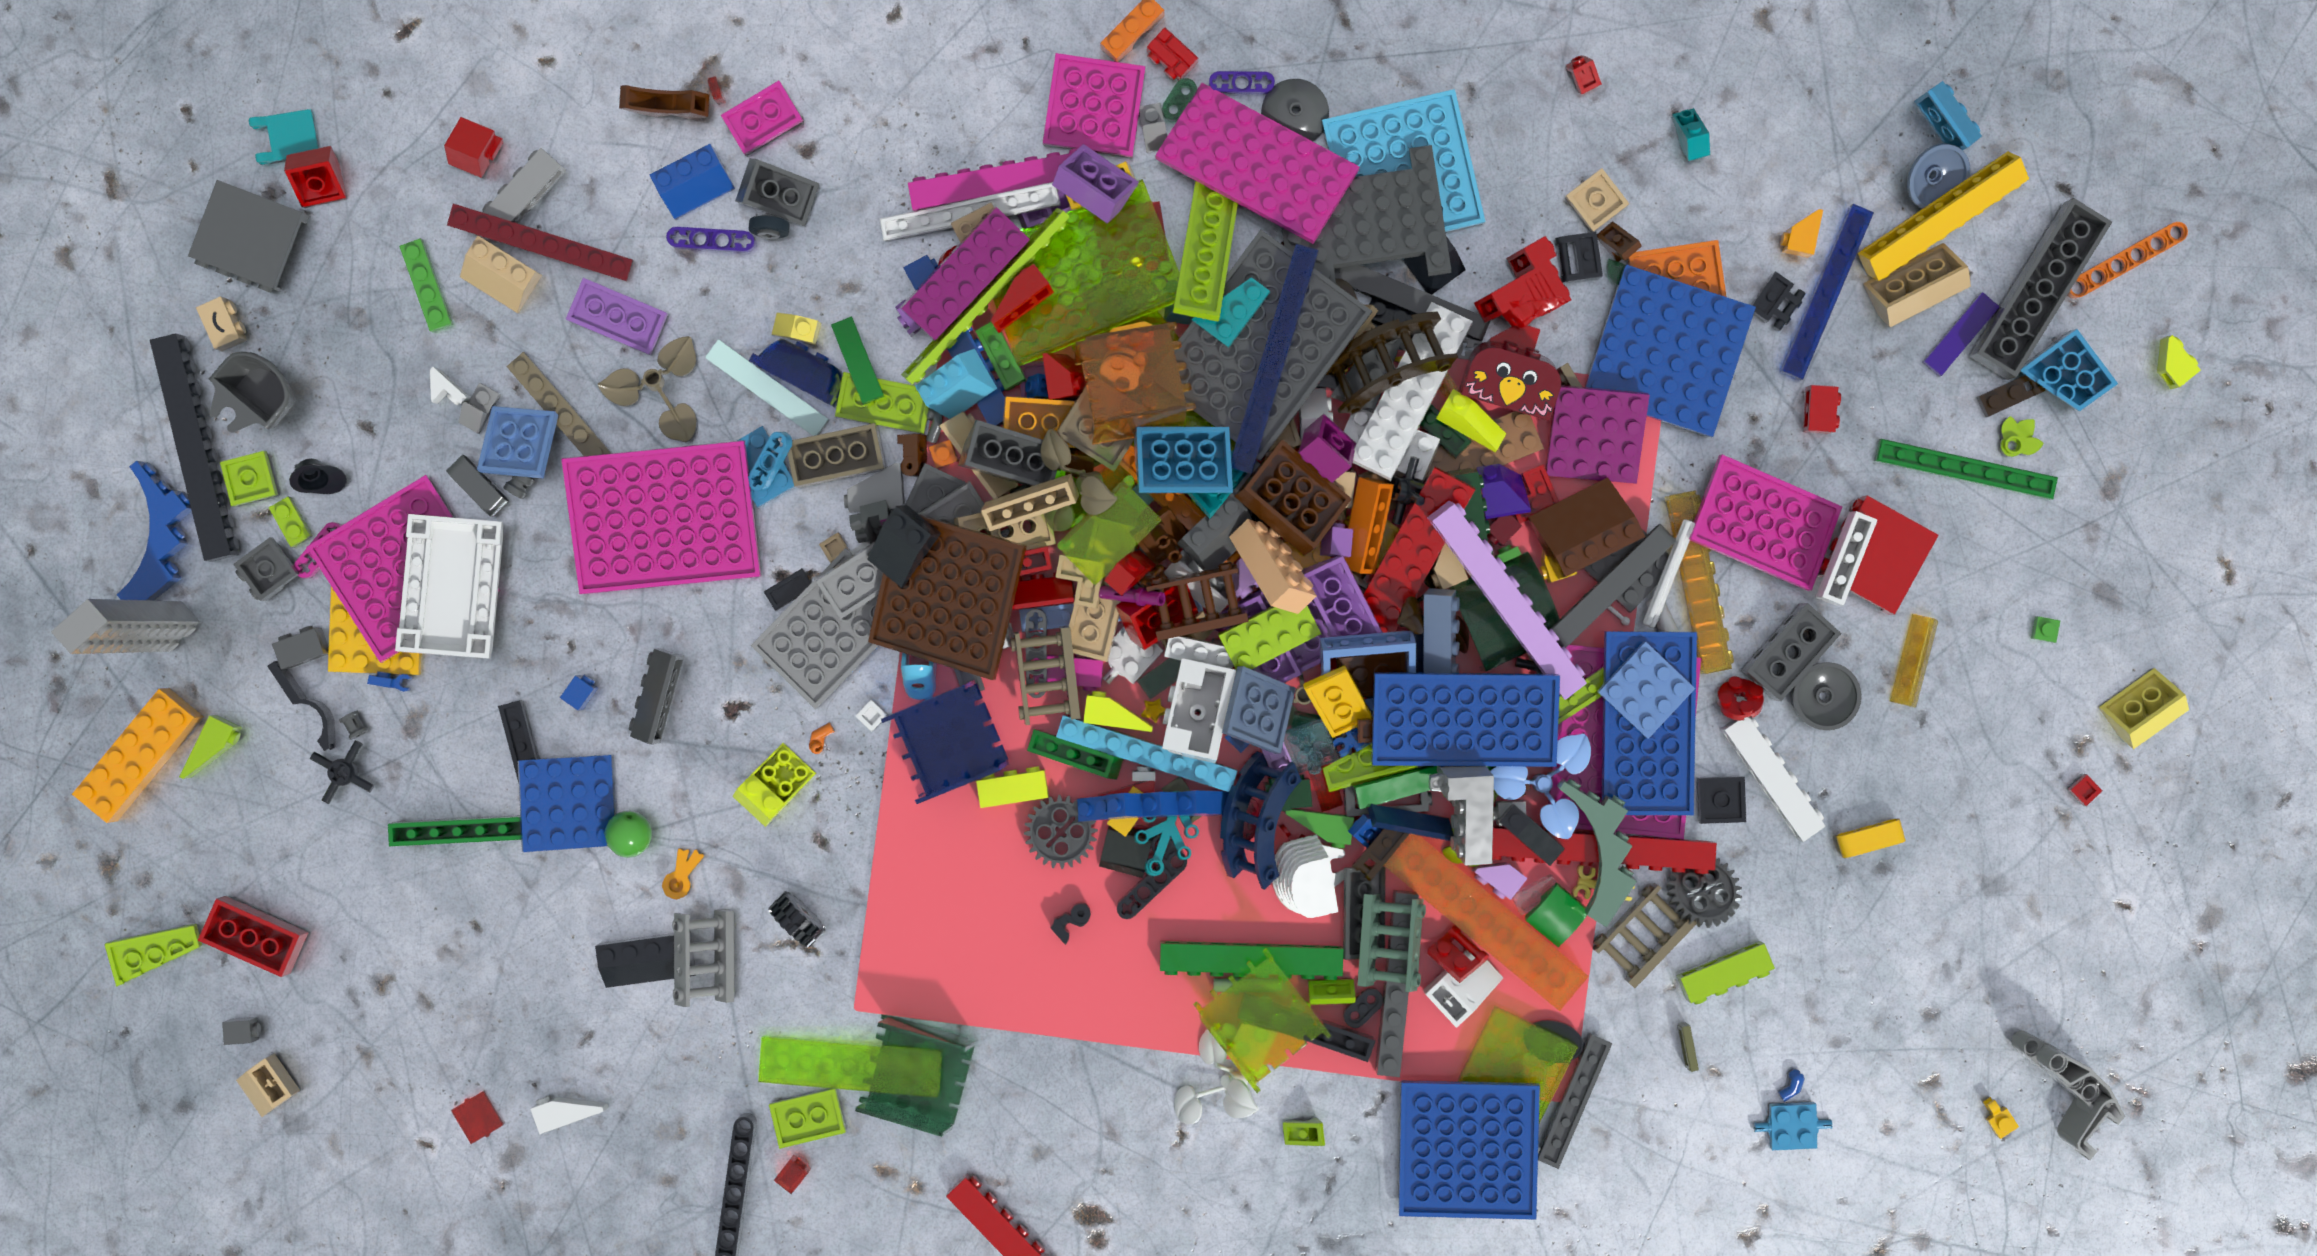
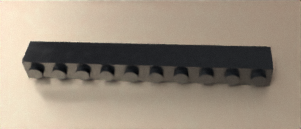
M177 333L150 339L204 561L213 562L238 556L239 542L233 534L232 527H234V522L227 510L228 498L226 493L223 492L221 485L223 477L216 465L218 460L217 453L212 448L210 441L212 439V432L205 421L207 412L204 405L201 404L199 396L201 395V388L195 380L194 373H196L194 362L190 360L188 352L190 351L189 341L184 335Z

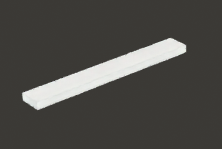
M1053 182L880 218L883 241L887 242L953 228L951 222L990 202L1005 216L1060 206L1058 189L1052 186Z

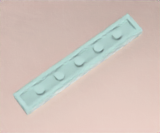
M719 339L706 355V359L812 436L819 435L829 421L820 412Z

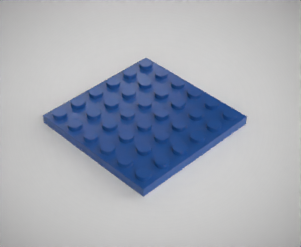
M1626 264L1623 268L1585 387L1649 393L1647 417L1713 437L1756 307Z
M1401 1080L1399 1216L1536 1220L1539 1083Z

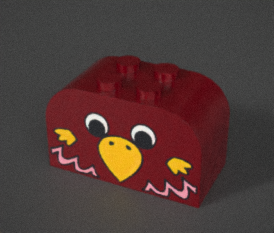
M1506 340L1504 344L1496 341H1487L1475 347L1470 354L1460 384L1461 395L1550 421L1561 389V378L1554 363L1549 358L1541 355L1537 349L1526 347V350L1517 347L1518 344Z

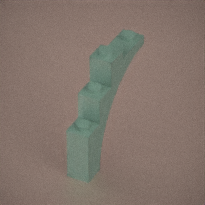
M1562 778L1557 785L1558 788L1573 799L1585 813L1592 825L1598 845V878L1593 895L1584 911L1587 916L1607 928L1637 882L1633 877L1634 872L1623 865L1619 868L1632 848L1631 843L1628 841L1629 837L1619 830L1617 833H1614L1628 810L1624 806L1625 802L1615 795L1612 798L1605 795L1600 802L1601 798L1591 791L1585 793L1580 790L1581 785L1571 778L1566 781Z

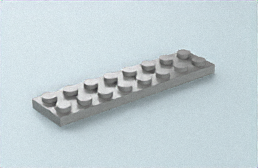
M968 481L918 514L955 525L954 518L980 513L984 503L971 482ZM875 542L815 580L840 619L879 594L883 572L867 560Z

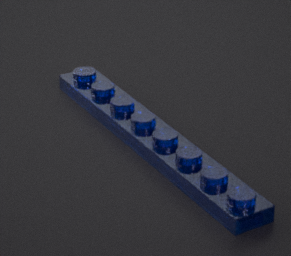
M1856 204L1850 206L1780 372L1799 380L1804 379L1874 212Z

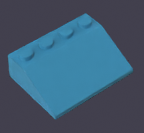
M1136 427L1134 452L1139 493H1233L1229 427Z

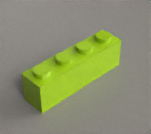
M1757 941L1680 973L1676 977L1686 1000L1697 1005L1707 1001L1706 997L1713 994L1719 996L1727 993L1728 988L1732 986H1744L1749 983V979L1766 977L1770 974L1769 971L1775 969L1765 943Z

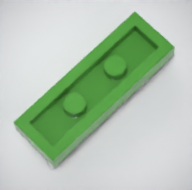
M991 322L975 330L1006 391L1027 380L1002 331L998 333Z

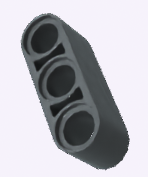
M461 455L446 470L450 477L490 517H493L509 502L506 496L483 473H480L477 470V466L465 455Z

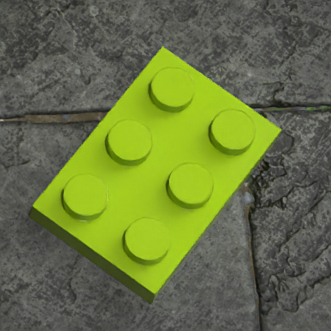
M836 1087L769 1104L779 1149L846 1133Z

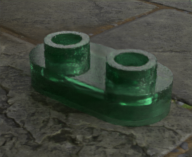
M1189 78L1180 79L1166 98L1162 106V113L1168 121H1177L1188 103H1191L1195 97L1197 86L1193 80ZM1183 88H1188L1190 90V93L1184 95L1182 94L1181 90ZM1171 107H1176L1178 109V112L1176 114H1171L1169 112V109Z

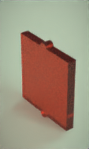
M485 1091L471 1099L466 1098L464 1103L451 1110L470 1144L484 1136L489 1137L491 1132L504 1125Z

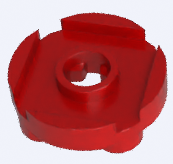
M1737 676L1731 677L1718 691L1717 703L1721 707L1720 711L1726 717L1738 721L1750 716L1752 718L1756 717L1763 708V688L1750 680ZM1737 697H1744L1745 700L1737 702Z

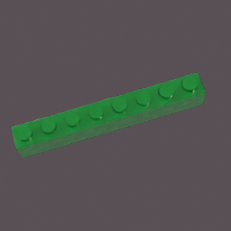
M1161 941L1160 971H1164L1165 975H1178V971L1187 972L1189 976H1200L1201 972H1210V976L1216 977L1223 976L1224 973H1233V977H1246V973L1255 974V977L1268 978L1269 974H1278V978L1285 979L1292 978V975H1301L1302 979H1315V975L1324 976L1326 980H1337V976H1343L1344 949L1342 946Z

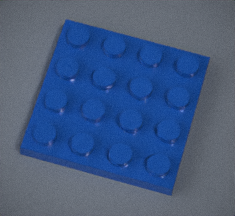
M611 755L518 760L522 852L607 846L604 832L608 821L614 817Z

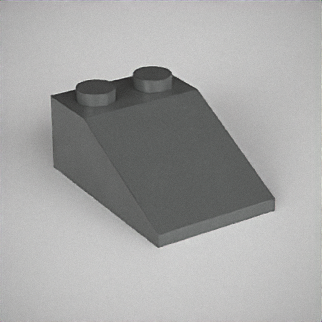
M750 158L735 202L805 226L819 183L761 160Z

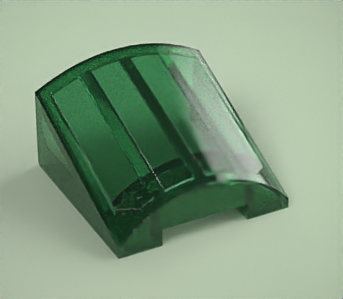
M1527 551L1504 562L1506 566L1504 571L1508 577L1512 575L1520 585L1517 589L1522 595L1525 593L1533 603L1530 607L1534 612H1540L1546 620L1544 626L1549 630L1560 618L1549 590L1535 562ZM1471 576L1468 577V580L1447 588L1456 590V597L1460 599L1459 610L1483 664L1479 667L1480 671L1486 672L1527 653Z

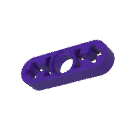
M1217 71L1209 78V86L1223 94H1267L1273 89L1275 84L1273 75L1262 71ZM1217 77H1221L1223 82H1229V77H1233L1231 82L1232 89H1228L1229 84H1222L1221 88H1217L1213 81H1216ZM1238 77H1245L1248 80L1246 88L1240 89L1236 86L1235 81ZM1251 77H1255L1254 82H1261L1262 78L1265 77L1267 82H1271V84H1268L1265 89L1262 88V84H1255V89H1251Z

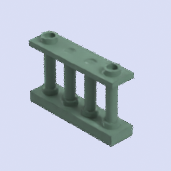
M1377 893L1364 894L1357 986L1368 987L1374 985L1376 980L1406 983L1405 992L1417 991V987L1421 983V975L1418 971L1422 918L1425 917L1426 913L1423 898L1412 899V905L1382 902L1380 894ZM1385 911L1411 914L1410 928L1380 925L1378 922L1379 913ZM1384 934L1409 937L1408 951L1379 948L1377 936ZM1378 957L1408 960L1407 974L1377 971L1375 961Z

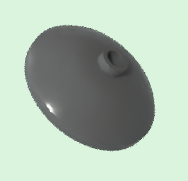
M1287 79L1277 83L1266 94L1261 114L1314 142L1324 131L1322 120L1329 118V106L1323 92L1313 83L1303 79ZM1298 106L1300 112L1294 113L1292 107Z
M1822 662L1814 664L1795 685L1792 699L1795 711L1807 725L1819 730H1835L1847 725L1856 716L1861 705L1862 694L1857 678L1849 669L1837 663ZM1822 691H1824L1826 694V697L1823 700H1821L1819 697Z

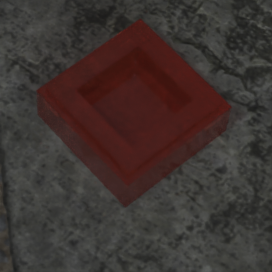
M716 76L708 78L707 81L714 101L718 105L726 103L720 81Z

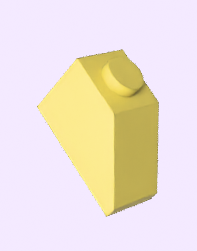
M776 313L771 335L816 345L821 323L818 320L802 316Z

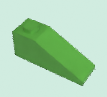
M1300 809L1284 811L1285 814L1327 842H1331L1332 847L1345 848V844L1351 845L1352 835L1348 830L1353 826V816Z

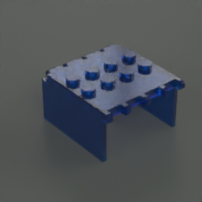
M974 680L895 711L881 719L882 723L895 719L900 732L893 734V737L896 739L902 736L908 753L902 755L903 760L911 758L917 774L910 778L912 781L916 779L921 781L925 792L918 795L919 798L915 800L916 804L996 773L1009 765L1008 756L1003 744L994 746L995 742L1000 741L994 723L988 726L985 724L986 721L992 719L985 702L979 705L976 703L977 700L983 697Z

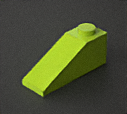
M210 715L179 777L182 779L192 778L238 742L241 736L239 733L241 726L219 715Z

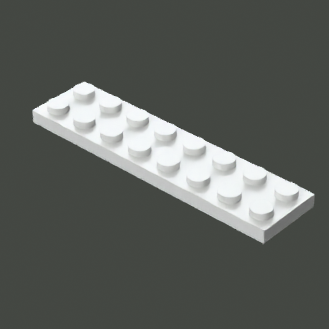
M1431 302L1426 312L1438 311L1441 317L1433 331L1443 353H1457L1473 321ZM1414 334L1412 341L1420 359L1433 357L1434 353L1425 334ZM1405 351L1397 368L1412 363L1407 351ZM1448 370L1419 375L1403 381L1396 387H1390L1385 390L1354 449L1353 463L1391 481Z

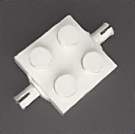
M1123 627L1114 637L1108 660L1111 669L1103 679L1110 685L1119 674L1134 685L1163 653V650L1156 643L1143 650L1130 640L1125 627Z

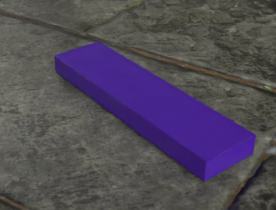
M1981 292L1923 360V363L1939 377L1942 376L2000 306L1984 292Z

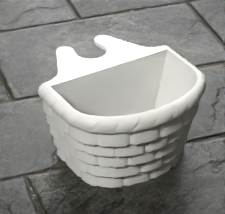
M1317 834L1291 840L1280 846L1275 855V862L1280 876L1272 882L1279 901L1289 910L1302 914L1307 918L1338 912L1334 887L1344 880V869L1333 873L1330 861L1334 858H1343L1345 851L1340 848L1322 845Z

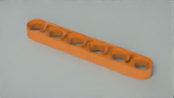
M2182 222L2171 223L2086 270L2076 280V282L2082 285L2081 293L2076 294L2071 289L2068 296L2074 299L2085 296L2182 242L2188 235L2187 226ZM2173 226L2178 227L2181 231V236L2178 239L2173 238L2170 234ZM2152 238H2158L2161 241L2159 250L2151 247ZM2133 249L2140 250L2142 256L2139 261L2132 259L2131 251ZM2113 260L2121 262L2122 268L2119 272H2115L2111 268ZM2093 271H2099L2102 274L2101 282L2095 283L2092 280L2091 274Z

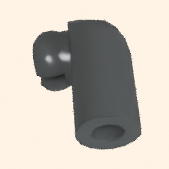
M930 409L927 419L933 422L926 440L936 443L942 430L940 425L943 422V415Z

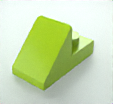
M1317 1117L1307 1121L1287 1120L1282 1122L1285 1145L1325 1146L1323 1122Z

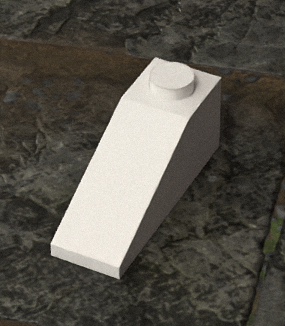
M549 1096L536 1100V1105L530 1110L540 1135L604 1112L608 1108V1104L562 1097L550 1099Z

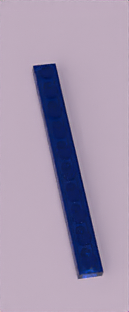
M1300 244L1295 245L1232 455V469L1249 474L1253 473L1319 253L1317 249Z

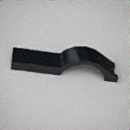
M278 661L269 664L267 667L293 705L307 704L317 710L323 723L322 734L317 742L323 751L334 749L336 747L335 722L330 709L323 702L308 699L288 669L281 670Z

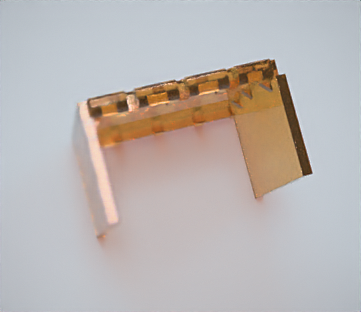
M1176 322L1085 336L1084 341L1076 342L1075 365L1081 364L1085 381H1091L1086 383L1089 402L1093 403L1090 405L1094 420L1092 445L1134 438L1136 427H1184L1186 411L1196 409V405L1194 402L1186 403L1184 392L1190 391L1192 388L1190 383H1181L1179 371L1186 369L1187 366L1185 362L1177 363L1174 350L1182 347L1181 341L1172 342L1170 335L1171 330L1177 329Z

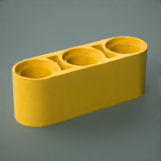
M1899 818L1836 835L1842 858L1861 855L1906 841Z

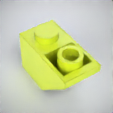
M2173 335L2163 337L2160 340L2157 373L2170 389L2181 387L2201 371L2197 366V360L2185 351L2182 341Z

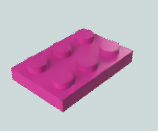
M779 80L721 115L745 156L803 122L802 117Z

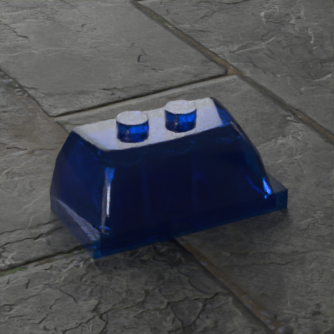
M782 338L769 344L759 355L752 353L749 362L836 408L842 381V371L828 363V357L819 352L813 355L808 352L809 347L798 341L796 344H793Z

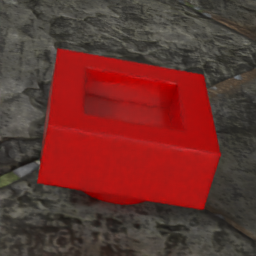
M2083 774L2068 788L2071 794L2083 806H2087L2102 792L2101 788L2087 774Z

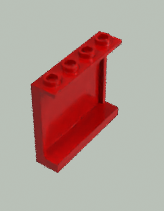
M1861 496L1854 501L1851 510L1875 518L1877 523L1850 592L1878 606L1882 612L1888 615H1895L1939 535L1870 496ZM1845 519V520L1843 521V523L1841 524V527H1840L1841 530H1842V528H1843V526H1844V523H1845L1846 519ZM1837 537L1834 538L1829 546L1831 552L1828 557L1823 559L1817 575L1819 577H1823L1838 541Z

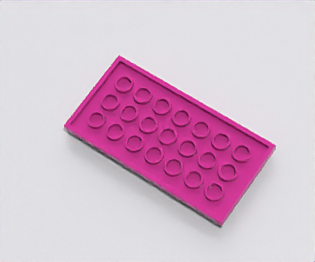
M1204 83L1200 84L1155 155L1156 160L1312 244L1316 241L1359 171L1358 165L1225 94L1213 90Z

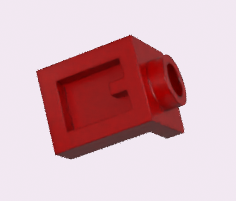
M1577 56L1571 60V63L1566 65V69L1572 73L1578 93L1584 94L1602 85L1594 61L1589 57Z

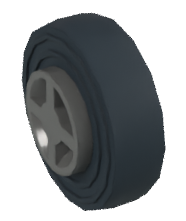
M760 215L750 218L748 229L751 234L761 238L778 239L788 236L790 224L787 220L777 216Z

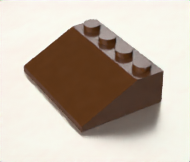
M1283 439L1279 441L1234 496L1303 556L1317 547L1352 499L1337 485L1322 477L1312 464L1305 462L1301 455Z
M1608 477L1528 517L1558 579L1567 577L1645 537L1635 515Z

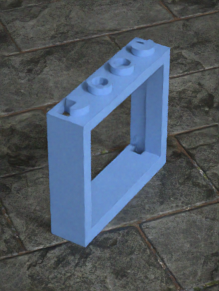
M1398 631L1320 638L1321 676L1330 672V658L1407 652V673H1416V641L1412 631ZM1373 698L1364 699L1373 714Z

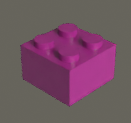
M1323 414L1304 430L1299 454L1305 462L1312 464L1322 477L1327 478L1333 483L1352 467L1356 442Z

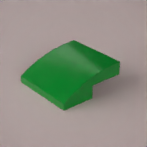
M1555 883L1541 896V902L1525 915V921L1559 947L1587 917L1584 911L1586 906L1558 883Z

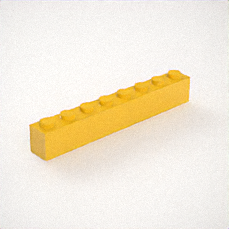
M2007 151L1858 252L1866 274L1877 281L1888 277L1897 268L1906 265L1909 260L1925 252L1928 247L1944 239L1946 235L1955 229L1962 227L1965 222L1981 214L1990 205L2000 201L2011 191L2018 189L2024 182L2029 180L2021 157Z

